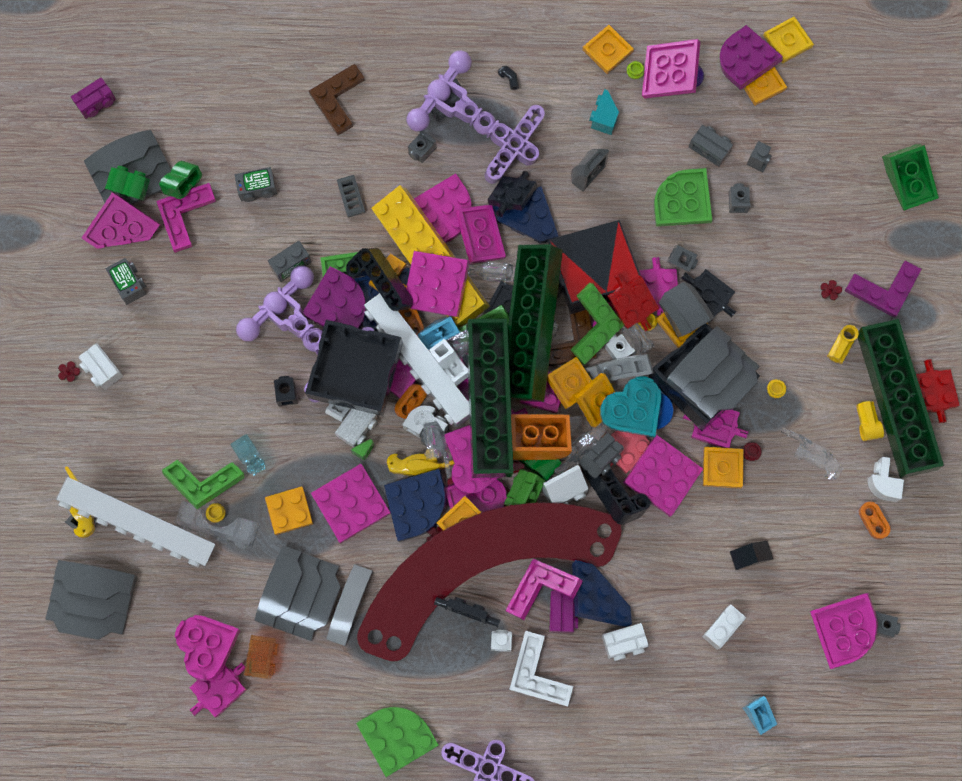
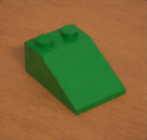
M915 144L882 156L887 176L904 211L939 198L925 145Z

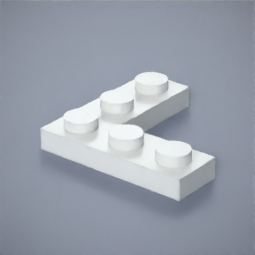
M525 631L509 690L568 707L573 686L534 675L545 636Z

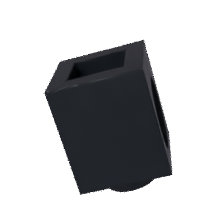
M280 376L274 380L276 403L278 406L298 404L293 377ZM283 387H290V391L288 393H281V389Z

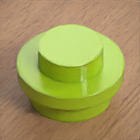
M634 61L627 66L626 72L630 78L640 79L644 75L645 68L640 62Z

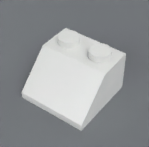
M579 465L543 483L542 491L549 503L569 504L574 499L577 502L585 498L588 486Z

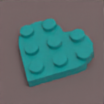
M638 376L631 379L624 386L622 392H614L602 401L600 407L602 423L615 431L654 438L660 410L661 390L653 382V379L646 376Z

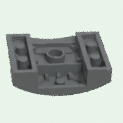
M151 130L133 133L115 140L84 160L104 203L113 192L105 189L111 167L117 168L119 165L128 168V172L133 174L135 171L145 173V177L150 179L145 198L161 192L159 183L167 173L171 172ZM116 193L132 205L140 201L139 199Z
M718 326L692 349L666 381L710 420L719 410L734 409L743 397L757 384L756 371L760 367L745 354L746 352L731 341L732 338Z
M283 546L265 585L254 621L312 641L315 631L327 625L341 586L336 578L339 566Z
M58 560L45 620L54 621L60 633L100 640L109 633L123 635L137 576L116 570Z

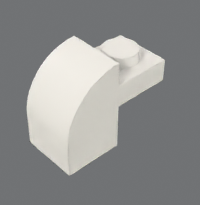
M445 339L429 350L456 386L468 378V369Z
M419 406L409 413L403 423V429L421 438L419 436L424 427L427 428L431 424L446 433L448 424L441 416L437 415L434 417L436 413L434 407Z
M882 457L878 462H875L874 473L876 475L872 474L868 478V486L871 492L879 499L898 502L902 499L904 480L888 477L890 458Z

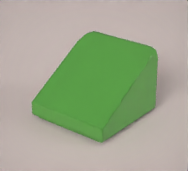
M370 439L352 448L351 452L360 459L366 460L375 446L374 442Z

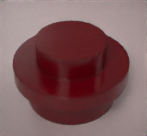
M748 442L742 448L743 457L748 461H756L762 454L761 447L755 442Z

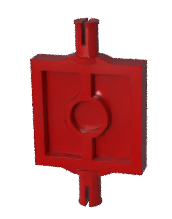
M618 273L614 277L620 286L616 291L608 295L610 302L625 328L628 329L636 323H641L644 331H648L652 327L647 318L659 309L656 301L640 275L631 281H625L622 273Z
M932 359L923 361L926 372L916 374L927 412L937 413L939 424L946 423L944 411L960 406L951 369L934 370Z

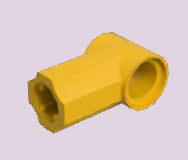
M846 325L838 333L827 355L830 360L839 364L843 363L859 335L855 326ZM844 332H849L852 335V339H847L844 336Z
M866 401L857 404L861 439L868 441L883 438L884 429L882 423L878 421L874 402Z

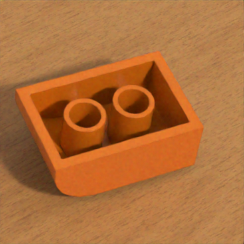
M511 414L513 460H556L571 454L570 415Z

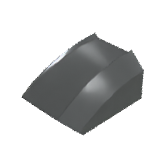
M592 149L588 151L581 162L571 171L572 184L584 192L606 167L609 150Z
M683 282L664 293L659 301L677 337L694 331L714 318L702 297L689 283Z

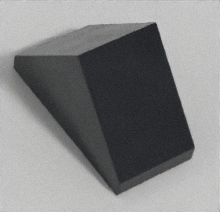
M768 541L751 543L730 551L735 571L773 560Z

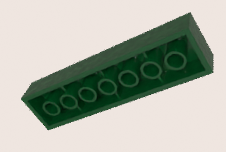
M551 244L518 245L508 322L510 400L544 402L563 253L562 249Z
M468 319L466 332L472 478L512 477L513 449L507 319Z
M899 319L861 327L858 331V341L900 479L939 470L944 466Z

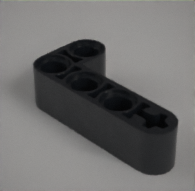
M362 248L347 263V274L351 277L368 275L391 310L400 311L411 308L413 304L411 295L379 248Z
M581 467L583 474L616 523L624 525L642 517L650 507L651 501L644 494L629 497L611 469L606 475L600 474L597 478H594L588 473V470Z

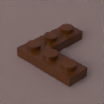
M355 64L309 90L310 96L337 136L352 128L353 124L335 98L365 81L364 76Z
M587 310L574 314L569 312L574 342L552 345L549 366L566 364L576 357L571 349L592 329ZM595 354L590 360L597 359V355Z

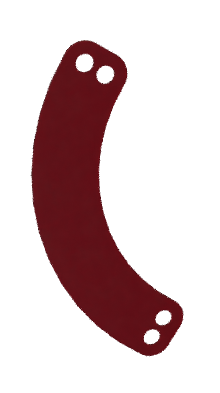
M539 502L509 505L464 519L439 532L417 548L398 566L371 603L357 633L358 644L368 654L388 661H399L408 655L418 632L437 607V605H434L436 597L445 599L454 589L477 574L500 564L521 559L558 558L582 561L593 564L595 567L604 566L610 562L621 537V525L616 523L610 514L591 508L564 503ZM602 524H607L611 528V534L607 538H600L597 534V529ZM595 542H599L604 546L603 554L598 557L590 553V547ZM379 630L383 636L381 642L378 644L370 643L368 640L370 631ZM392 636H396L401 640L400 648L395 651L389 650L386 645L387 640Z

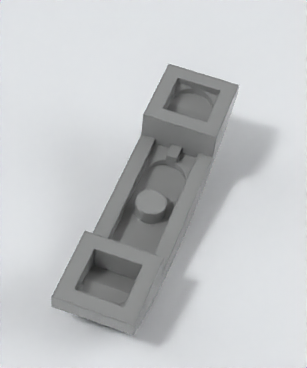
M648 354L623 357L584 368L591 380L600 373L606 374L609 381L654 373Z
M354 564L334 613L327 640L346 646L360 602L373 573L372 570Z

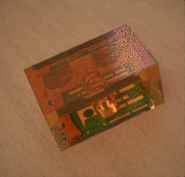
M251 635L244 676L267 680L274 676L276 664L273 663L274 655L277 656L279 652V644H277L275 638Z

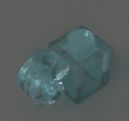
M247 434L230 444L243 464H247L246 470L248 473L250 472V474L255 476L261 470L266 469L265 461L263 458L257 457L260 453Z

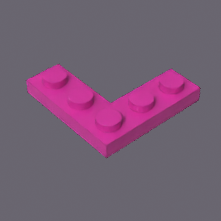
M210 183L190 189L189 193L182 199L169 196L156 201L175 253L193 247L181 214L216 202Z
M532 559L506 612L525 620L542 585L574 599L583 581L578 577Z

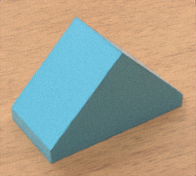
M448 316L435 320L418 333V337L425 347L430 350L443 339L448 340L459 334L460 331L452 317Z
M765 696L759 697L743 707V710L760 735L777 725Z

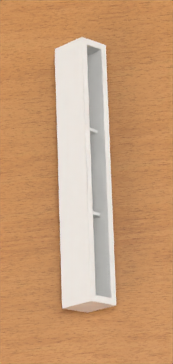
M380 293L364 304L366 309L364 313L370 321L374 320L376 322L378 332L402 338L403 345L399 359L404 365L408 364L412 370L409 372L415 380L420 379L423 383L421 385L422 389L427 395L431 394L433 396V403L438 410H444L446 413L444 417L450 425L454 423L456 427H459L469 419V402L400 313L391 310Z
M69 477L66 478L56 498L59 501L58 505L70 510L73 507L78 510L77 514L89 518V516L97 518V523L106 527L108 524L116 527L115 531L124 535L127 532L134 535L133 539L144 543L145 540L153 543L151 547L159 551H163V549L171 551L170 556L177 559L184 557L189 560L188 564L199 568V565H206L215 546L210 541Z

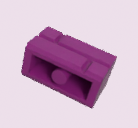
M102 77L70 96L85 119L96 116L99 110L104 107H110L116 100Z
M551 591L549 632L574 633V629H578V617H574V599L557 591Z

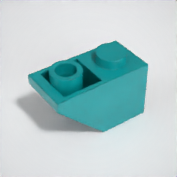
M604 89L603 94L598 95L595 104L598 107L596 111H592L589 121H592L591 129L612 135L618 120L619 111L609 91Z

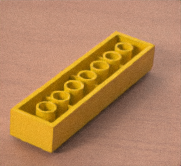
M399 185L371 208L410 264L412 263L414 251L456 258L409 191L403 186ZM468 274L459 317L451 316L458 328L467 324L468 319L476 318L490 307Z

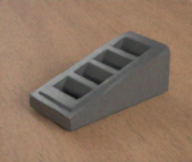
M351 175L337 179L347 217L365 213L355 176ZM355 190L354 193H350V194H347V195L344 194V193H346V192H350V191ZM353 198H357V200H354V201H351V202H347V201H346V200H350V199H353ZM358 204H359V206H360V207H358V208H354V209L349 210V207H351V206H355V205H358Z

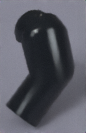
M508 66L499 68L498 75L509 79L510 89H519L516 72Z

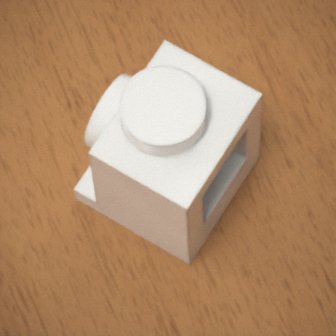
M615 334L605 346L606 351L613 360L634 356L635 354L634 348L629 345L622 334L618 337ZM620 344L623 348L618 349L616 345Z
M508 630L492 631L491 651L511 652L512 632Z

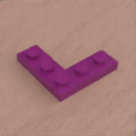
M904 261L888 291L854 273L845 292L895 318L922 269Z

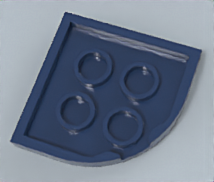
M440 469L384 485L398 542L424 535L437 525L442 513L445 511L447 501L446 488Z

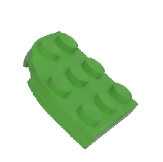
M706 168L675 172L668 176L659 186L654 199L656 227L712 222Z
M384 708L356 723L385 777L439 746L425 721L414 712L404 708Z

